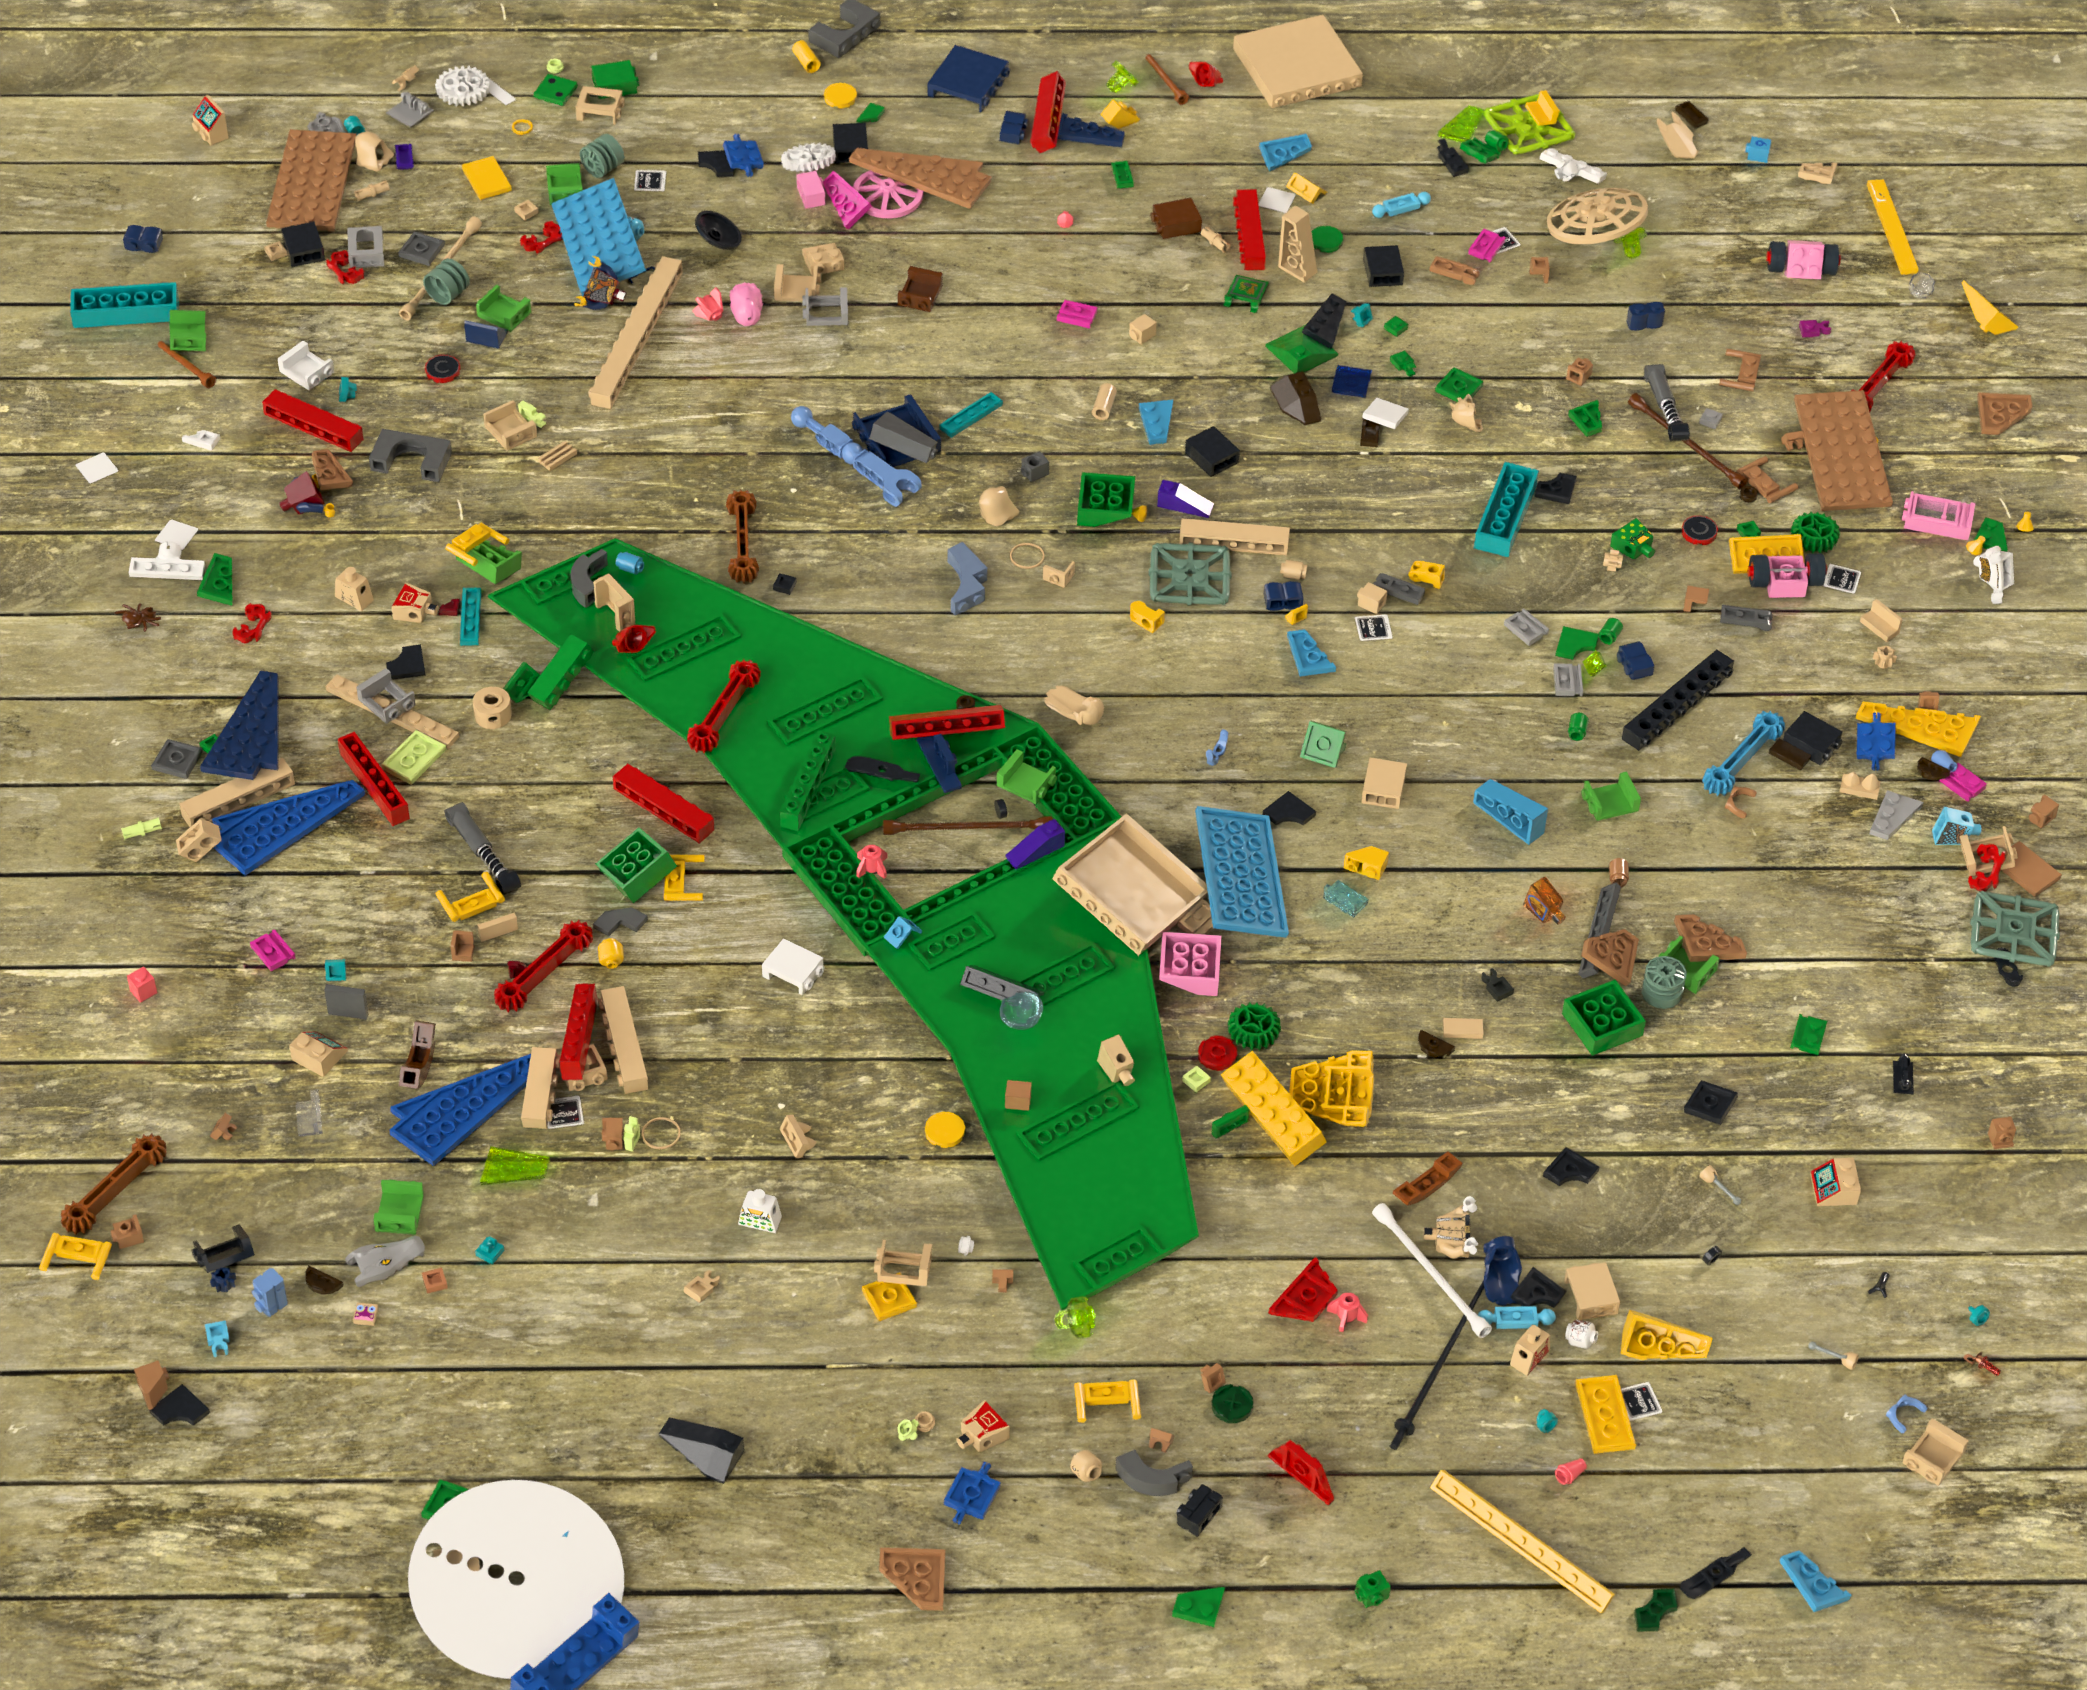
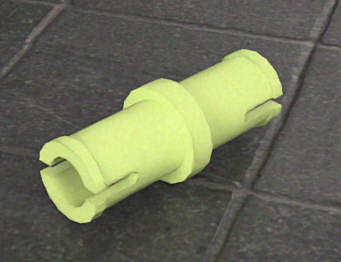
M159 817L145 822L138 821V824L121 828L124 840L138 835L145 836V833L162 829Z

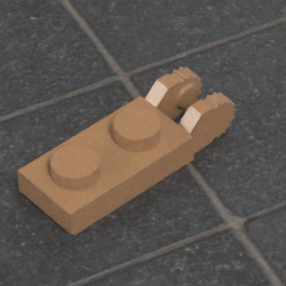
M1439 256L1435 257L1430 266V272L1457 279L1469 285H1474L1476 278L1480 274L1476 268L1474 269L1468 265Z

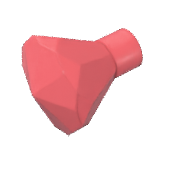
M1064 211L1058 216L1057 223L1062 228H1069L1073 224V217L1068 211Z

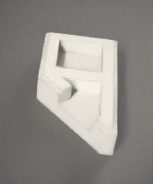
M206 430L198 431L195 435L182 436L183 442L211 451L220 440L219 434Z

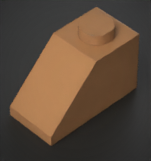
M159 1361L134 1369L138 1386L149 1410L155 1407L168 1389L166 1380L169 1379L166 1367L161 1368Z

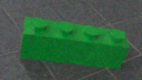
M570 634L527 692L531 699L546 709L551 710L558 703L564 691L569 688L575 676L580 673L584 664L591 658L594 651L589 644Z

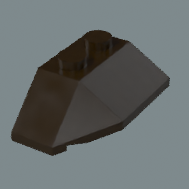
M1304 372L1279 376L1270 386V390L1284 414L1300 421L1303 425L1321 422L1316 394Z

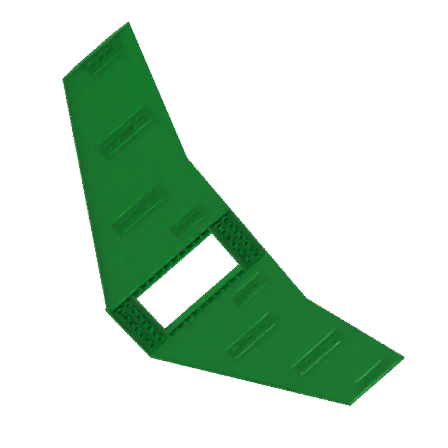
M616 538L488 594L489 599L559 649L570 634L588 643L594 652L591 658L584 664V667L686 741L689 728H693L694 724H702L729 683L731 665L735 664L736 661L742 662L743 659L747 662L752 660L753 663H757L761 671L759 684L755 685L754 688H746L718 731L719 742L717 748H713L712 752L707 750L704 755L782 848V857L864 957L869 955L950 1053L1061 1311L1108 1289L1199 1237L1148 951L1146 949L1140 955H1137L1052 879L1057 869L1122 816L1039 723L1003 708L1005 728L944 734L942 736L944 740H948L951 753L956 755L955 773L962 787L1002 768L1016 750L1023 752V763L1045 773L1052 766L1056 767V783L1054 786H1050L1043 799L1040 798L1034 805L1043 816H1052V819H1055L1065 830V846L1017 870L1005 859L903 910L873 873L866 871V874L858 878L856 876L861 860L857 858V853L847 842L882 826L883 820H895L948 793L943 792L918 745L917 738L919 737L892 739L889 716L957 709V699L964 695L974 698L975 707L994 706L996 704ZM601 549L606 551L608 566L591 576L590 580L594 582L598 578L610 574L634 599L635 625L655 626V634L639 652L620 653L617 647L612 645V641L616 639V634L619 631L616 629L615 613L608 605L597 608L594 602L585 608L575 599L571 585V569L581 555L584 554L589 558ZM620 552H627L642 557L644 562L642 572L635 575L619 569L615 564L618 554ZM817 730L835 734L836 751L799 831L780 827V810ZM853 756L868 757L899 765L905 771L920 774V778L917 783L904 780L889 781L888 779L872 775L868 776L860 772H848L845 765L847 760ZM900 916L911 920L922 930V933L911 931L900 948L897 949L884 936ZM975 965L1042 990L1044 995L1039 996L1035 1010L1031 1012L960 984L966 966ZM1118 1034L1134 1062L1131 1074L1135 1081L1128 1086H1124L1121 1080L1115 1083L1112 1082L1097 1061L1101 1042ZM1008 1080L1032 1082L1029 1111L1005 1108Z

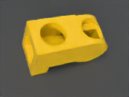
M1415 561L1408 576L1414 582L1423 581L1433 584L1434 588L1440 589L1445 579V565Z
M1134 601L1130 605V619L1154 633L1164 624L1165 611L1161 609L1155 611L1147 607L1142 601Z

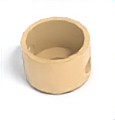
M486 687L474 695L473 711L476 723L486 729H497L505 726L511 720V701L509 694L504 689ZM489 717H497L494 721L489 719Z

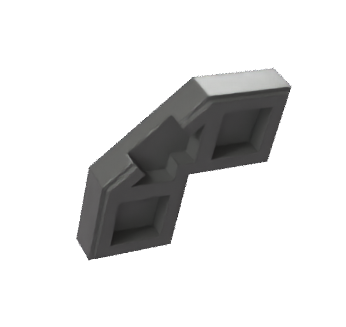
M632 907L604 911L593 923V928L607 936H610L620 924L637 932L647 922L648 916Z

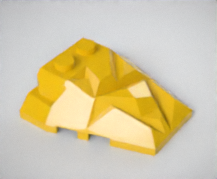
M1372 1051L1346 1052L1347 1055L1338 1058L1332 1056L1328 1057V1060L1317 1063L1315 1061L1291 1069L1289 1094L1305 1113L1344 1126H1367L1372 1112L1374 1089Z

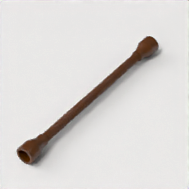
M1637 393L1630 396L1628 404L1631 407L1648 414L1668 430L1667 421L1646 404L1643 397ZM1690 438L1689 440H1683L1691 449L1722 471L1737 489L1740 490L1746 486L1748 478L1743 474L1727 468Z
M1042 816L1026 822H943L940 824H905V822L895 820H883V835H894L899 832H905V830L924 831L927 829H1013V827L1036 829L1038 826L1053 819L1052 816Z

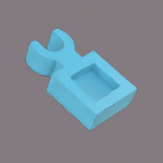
M226 1320L205 1324L208 1346H212L213 1356L217 1357L219 1349H223L225 1355H228L229 1350L226 1343L230 1341Z

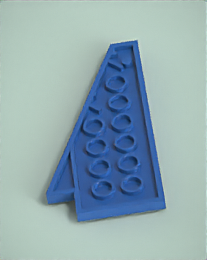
M349 780L215 817L212 819V823L219 826L221 841L214 849L246 876L363 797L365 790L354 780Z
M531 1054L390 1107L391 1113L399 1118L400 1121L389 1130L390 1135L434 1167L526 1087Z

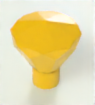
M1141 505L1133 508L1132 516L1139 522H1144L1147 517V507Z
M2024 512L2023 518L2017 523V529L2026 532L2034 530L2030 519V512Z
M1979 536L1977 540L1968 542L1966 545L1967 550L1973 555H1980L1982 553V545L1986 539L1983 536Z

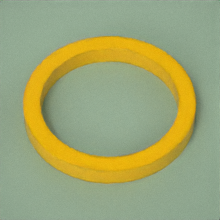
M526 119L517 120L512 124L513 132L519 135L528 134L533 129L532 122ZM522 122L528 123L531 126L527 131H517L514 128L516 124Z

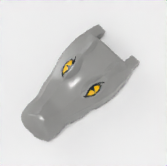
M412 1236L398 1242L359 1247L345 1258V1261L348 1265H353L357 1262L361 1274L355 1278V1283L357 1287H362L369 1282L385 1280L388 1276H393L396 1270L401 1271L404 1266L408 1265L410 1260L417 1256L423 1257L425 1246L420 1237Z

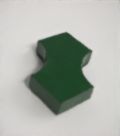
M1675 1588L1653 1589L1651 1601L1647 1605L1634 1610L1637 1632L1659 1631L1660 1620L1666 1614L1677 1611L1678 1604Z

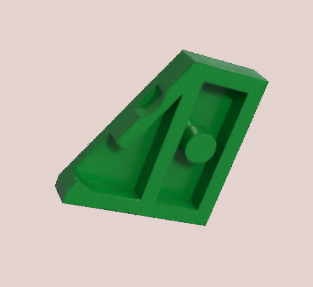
M1598 400L1568 411V416L1586 437L1602 432Z
M1985 517L1974 540H1977L1979 536H1983L1986 540L1982 548L1989 549L1999 546L2001 551L2007 552L2008 548L2003 523Z
M523 662L503 689L509 694L510 700L514 703H519L529 696L527 692L540 674L526 662Z
M1219 1587L1178 1594L1172 1611V1617L1215 1627L1225 1588Z

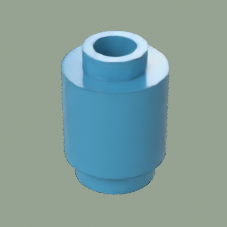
M620 552L616 558V566L623 571L637 575L644 568L642 557L627 552Z

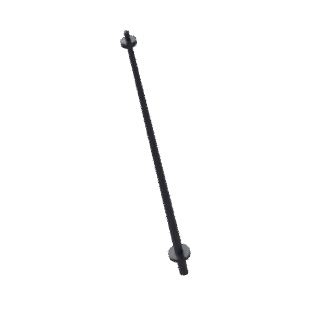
M1484 1280L1469 1304L1471 1310H1473L1484 1290ZM1465 1314L1405 1419L1398 1418L1394 1423L1397 1433L1390 1444L1391 1449L1397 1450L1405 1435H1413L1415 1426L1412 1422L1467 1321Z

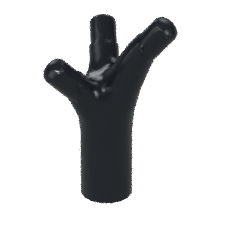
M1883 1272L1877 1284L1868 1290V1293L1881 1291L1883 1297L1886 1298V1284L1890 1275L1887 1272Z

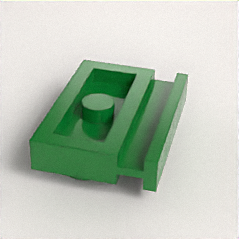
M1475 137L1473 140L1469 139L1462 142L1459 148L1467 155L1473 156L1479 162L1485 164L1495 160V158H1499L1501 153Z
M1799 1014L1790 1048L1796 1047L1800 1051L1818 1055L1828 1021L1810 1016L1807 1018Z

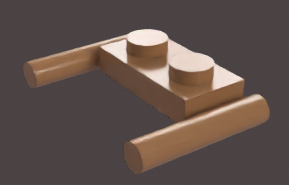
M1727 348V356L1742 358L1738 382L1720 378L1719 385L1754 392L1761 354Z
M1766 456L1736 471L1747 477L1748 483L1756 488L1767 499L1768 503H1772L1798 489V485L1793 483L1779 490L1780 486L1759 468V466L1768 462Z

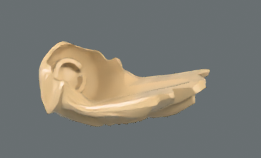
M1062 685L1056 686V689L1049 690L1046 693L1047 697L1044 698L1045 704L1050 709L1069 719L1076 720L1079 725H1095L1100 721L1104 713V705L1101 699L1091 696L1086 698Z

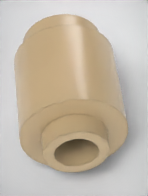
M1286 560L1285 563L1281 564L1280 573L1283 574V578L1296 580L1306 578L1307 565L1303 564V562Z

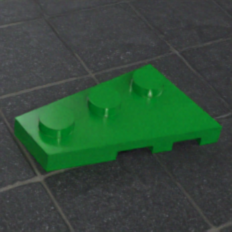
M214 553L197 590L198 597L232 606L231 557Z

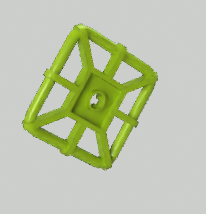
M1539 94L1518 100L1511 99L1510 102L1486 108L1483 112L1486 120L1494 130L1505 136L1514 133L1518 136L1517 144L1514 146L1509 139L1507 147L1514 155L1541 148L1547 149L1549 146L1573 140L1576 135L1561 111L1557 121L1560 122L1566 131L1550 127L1549 125L1539 126L1529 111H1522L1519 106L1526 104V102L1537 101ZM1512 108L1516 114L1508 116L1497 112ZM1496 121L1508 123L1510 127H1500ZM1549 134L1552 136H1556V138L1547 140L1544 139L1542 136ZM1535 138L1538 142L1522 147L1524 141Z

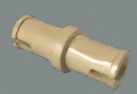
M384 180L374 185L369 184L366 188L354 191L357 201L371 196L372 198L376 197L377 194L389 191L390 188L387 180Z
M1209 227L1202 229L1201 235L1212 246H1216L1223 253L1229 251L1230 244L1223 240L1219 233H1215Z

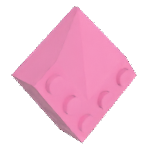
M1163 932L1159 980L1197 995L1218 996L1221 936Z

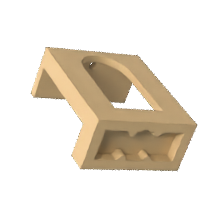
M583 86L576 105V119L583 121L586 113L613 116V124L616 125L617 119L621 117V107L623 108L625 104L622 91ZM590 94L609 96L616 100L612 105L589 103Z
M2005 826L2002 827L2003 835L1970 842L1967 834L1960 836L1961 849L1969 876H1975L1977 871L1983 873L1992 872L1994 862L1976 866L1973 853L1977 852V848L1981 844H1994L1998 848L2007 850L2008 855L2001 866V870L2015 867L2014 859L2018 858L2015 847H2011V844H2013L2012 835L2007 833Z
M883 1240L882 1247L877 1248V1257L874 1264V1273H878L877 1282L927 1286L932 1260V1244H924L922 1254L886 1251V1240ZM893 1263L920 1266L919 1276L890 1274L885 1272L883 1268L887 1264Z

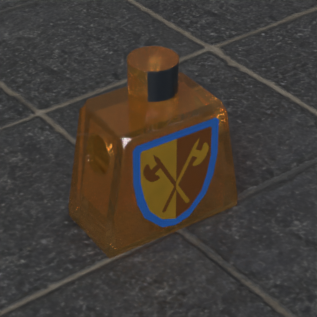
M1544 876L1533 883L1529 888L1523 905L1542 923L1553 919L1559 925L1566 919V916L1560 911L1564 901L1549 880Z

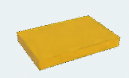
M494 156L462 165L463 172L480 200L512 191L510 183Z

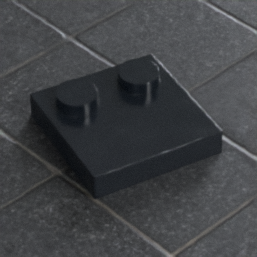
M1701 1080L1684 1106V1113L1721 1125L1737 1100L1738 1092Z

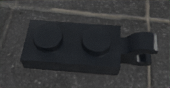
M1444 138L1439 139L1438 143L1440 146H1437L1439 151L1438 157L1452 176L1456 177L1468 173L1469 167L1454 147L1448 148L1447 141Z

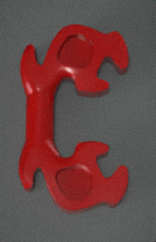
M553 221L544 223L543 234L549 238L542 242H537L535 235H531V238L523 235L520 238V245L527 252L536 251V254L541 253L552 243L563 240L559 224L553 223Z
M347 250L332 253L331 261L326 259L327 267L334 271L341 284H344V281L355 284L364 279V270L362 268L356 271L355 266L350 267L346 273L342 272L338 265L346 266L349 264Z
M250 603L245 607V614L248 620H260L256 628L252 630L245 624H241L240 630L234 627L233 638L242 643H249L254 638L258 642L262 636L263 628L272 618L271 611L269 610L266 613L264 605Z
M1981 844L1977 848L1978 856L1984 854V856L1980 857L1981 862L1990 863L1991 860H1994V866L1991 875L1985 877V874L1980 871L1976 872V879L1969 876L1968 883L1971 889L1974 888L1979 892H1985L1992 884L1994 889L1997 888L2001 866L2006 860V855L2003 851L2000 856L1998 847L1994 844Z

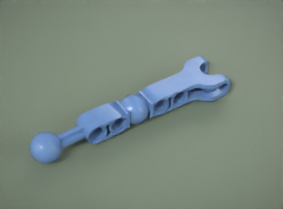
M799 406L792 411L791 421L796 427H808L815 432L816 440L821 446L832 454L839 456V458L843 457L846 463L853 465V468L880 487L883 490L884 500L891 505L897 507L902 503L903 495L901 490L916 493L922 488L920 478L913 472L906 469L898 470L893 468L866 449L863 450L861 445L854 443L847 434L834 425L822 426L813 419L812 411L808 407Z

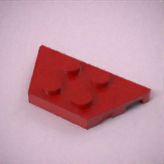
M1316 1257L1313 1258L1271 1305L1268 1311L1270 1315L1314 1322L1328 1306V1303L1332 1302L1337 1296V1288L1329 1280L1326 1271L1322 1270Z
M1289 1440L1273 1449L1267 1455V1457L1328 1506L1334 1501V1496L1322 1464L1317 1458L1305 1452L1301 1445Z

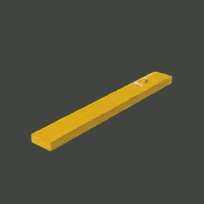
M1884 179L1868 180V190L1901 275L1917 274L1918 266Z

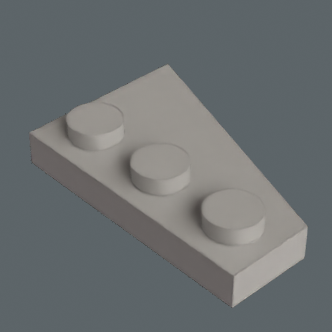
M1887 790L1869 834L1888 840L1901 828V825L1906 820L1912 818L1913 814L1923 807L1924 802Z

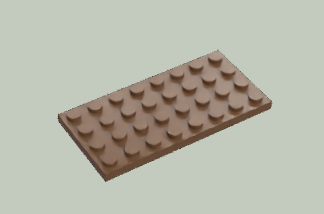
M289 130L266 221L267 227L284 228L315 221L317 230L335 231L355 148L356 133Z
M1864 390L1795 395L1794 402L1801 430L1804 433V442L1821 510L1892 507L1893 501Z

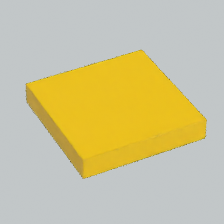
M875 1281L862 1286V1291L878 1321L917 1308V1302L907 1284Z

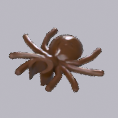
M141 603L138 604L137 611L126 604L122 606L129 610L115 611L116 615L123 613L122 621L126 623L127 629L138 628L143 623V630L146 632V622L158 627L159 624L152 621L161 620V617H156V611L153 612L152 607H147L140 611Z

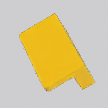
M1546 90L1540 91L1536 102H1526L1525 106L1537 125L1556 124L1560 110Z
M1295 172L1286 185L1287 188L1314 204L1320 192L1325 195L1327 194V191Z

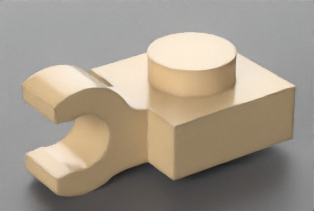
M416 65L406 69L399 77L392 81V84L398 82L400 88L397 90H403L406 87V80L407 82L413 80L416 77L414 74L419 69Z

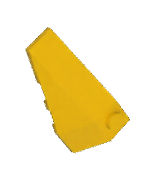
M1962 282L1974 316L1981 324L1979 327L1986 333L1990 331L1997 335L2018 328L2014 322L2000 312L1998 308L1991 304L1967 282Z
M1629 1309L1623 1328L1620 1353L1639 1360L1707 1358L1713 1338Z

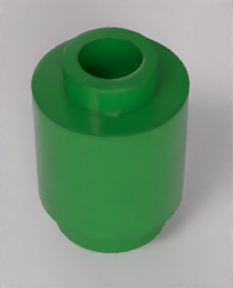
M1496 130L1488 131L1484 138L1486 144L1500 152L1504 151L1509 144L1508 137Z
M1609 618L1599 632L1601 642L1611 644L1616 641L1623 630L1621 621L1616 618Z
M1578 712L1570 716L1568 726L1570 739L1580 741L1586 736L1589 718L1585 714Z

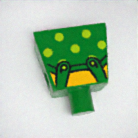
M1637 518L1612 533L1610 547L1631 559H1636L1642 554L1647 558H1651L1655 554V549L1652 548L1653 535Z

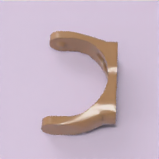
M1734 786L1725 808L1736 816L1745 818L1746 812L1734 805L1733 798L1742 794L1755 797L1757 792L1750 788Z

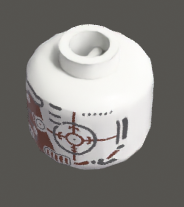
M1574 1320L1572 1324H1568L1565 1336L1571 1346L1588 1349L1593 1343L1597 1342L1598 1331H1595V1326L1591 1322Z

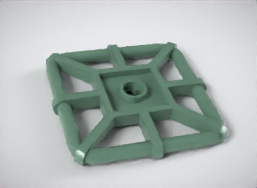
M1189 542V544L1156 543L1152 546L1151 562L1148 570L1151 600L1162 603H1185L1189 606H1192V604L1225 605L1228 603L1230 579L1232 578L1228 547L1193 544V542ZM1165 550L1188 551V559H1175ZM1193 551L1217 552L1206 560H1193ZM1158 556L1172 566V570H1159ZM1223 558L1222 572H1208V568ZM1157 578H1172V583L1157 591ZM1208 580H1222L1223 593L1220 594L1208 584ZM1174 590L1187 591V596H1168V594ZM1192 591H1205L1211 597H1193Z
M1980 891L1976 894L1973 917L1970 921L1972 926L1971 951L1974 954L1978 953L1984 956L2007 959L2013 963L2018 961L2050 967L2055 963L2057 941L2060 938V932L2058 931L2059 907L2055 903L2021 898V895L2010 896ZM1995 901L2014 904V910L2001 908ZM1982 903L1996 914V919L1981 917ZM2020 905L2041 910L2035 913L2020 911ZM2049 914L2052 915L2051 929L2036 926V921ZM1980 926L1995 928L1994 934L1978 942ZM2035 935L2050 939L2049 953L2035 940ZM1997 941L2011 943L2010 952L1985 947ZM2017 944L2031 947L2040 957L2016 953Z

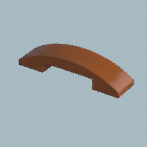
M1446 1152L1434 1161L1433 1167L1411 1183L1408 1181L1404 1182L1393 1190L1392 1194L1407 1206L1418 1203L1442 1187L1462 1167L1463 1163L1450 1152Z

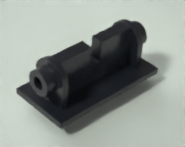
M1902 1054L1898 1061L1893 1060V1093L1914 1095L1913 1062H1910V1057L1907 1054Z

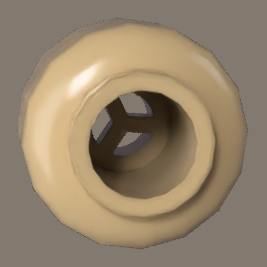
M1082 1450L1073 1456L1070 1469L1082 1481L1090 1482L1096 1480L1101 1475L1102 1462L1092 1452Z

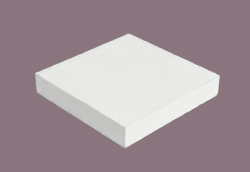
M1376 398L1363 412V418L1395 429L1406 417L1409 409Z

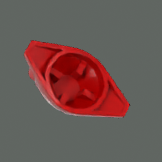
M1190 62L1188 67L1199 86L1212 87L1223 83L1221 72L1212 64L1207 62Z
M628 626L616 634V639H613L612 645L616 646L620 653H637L645 647L655 634V626Z

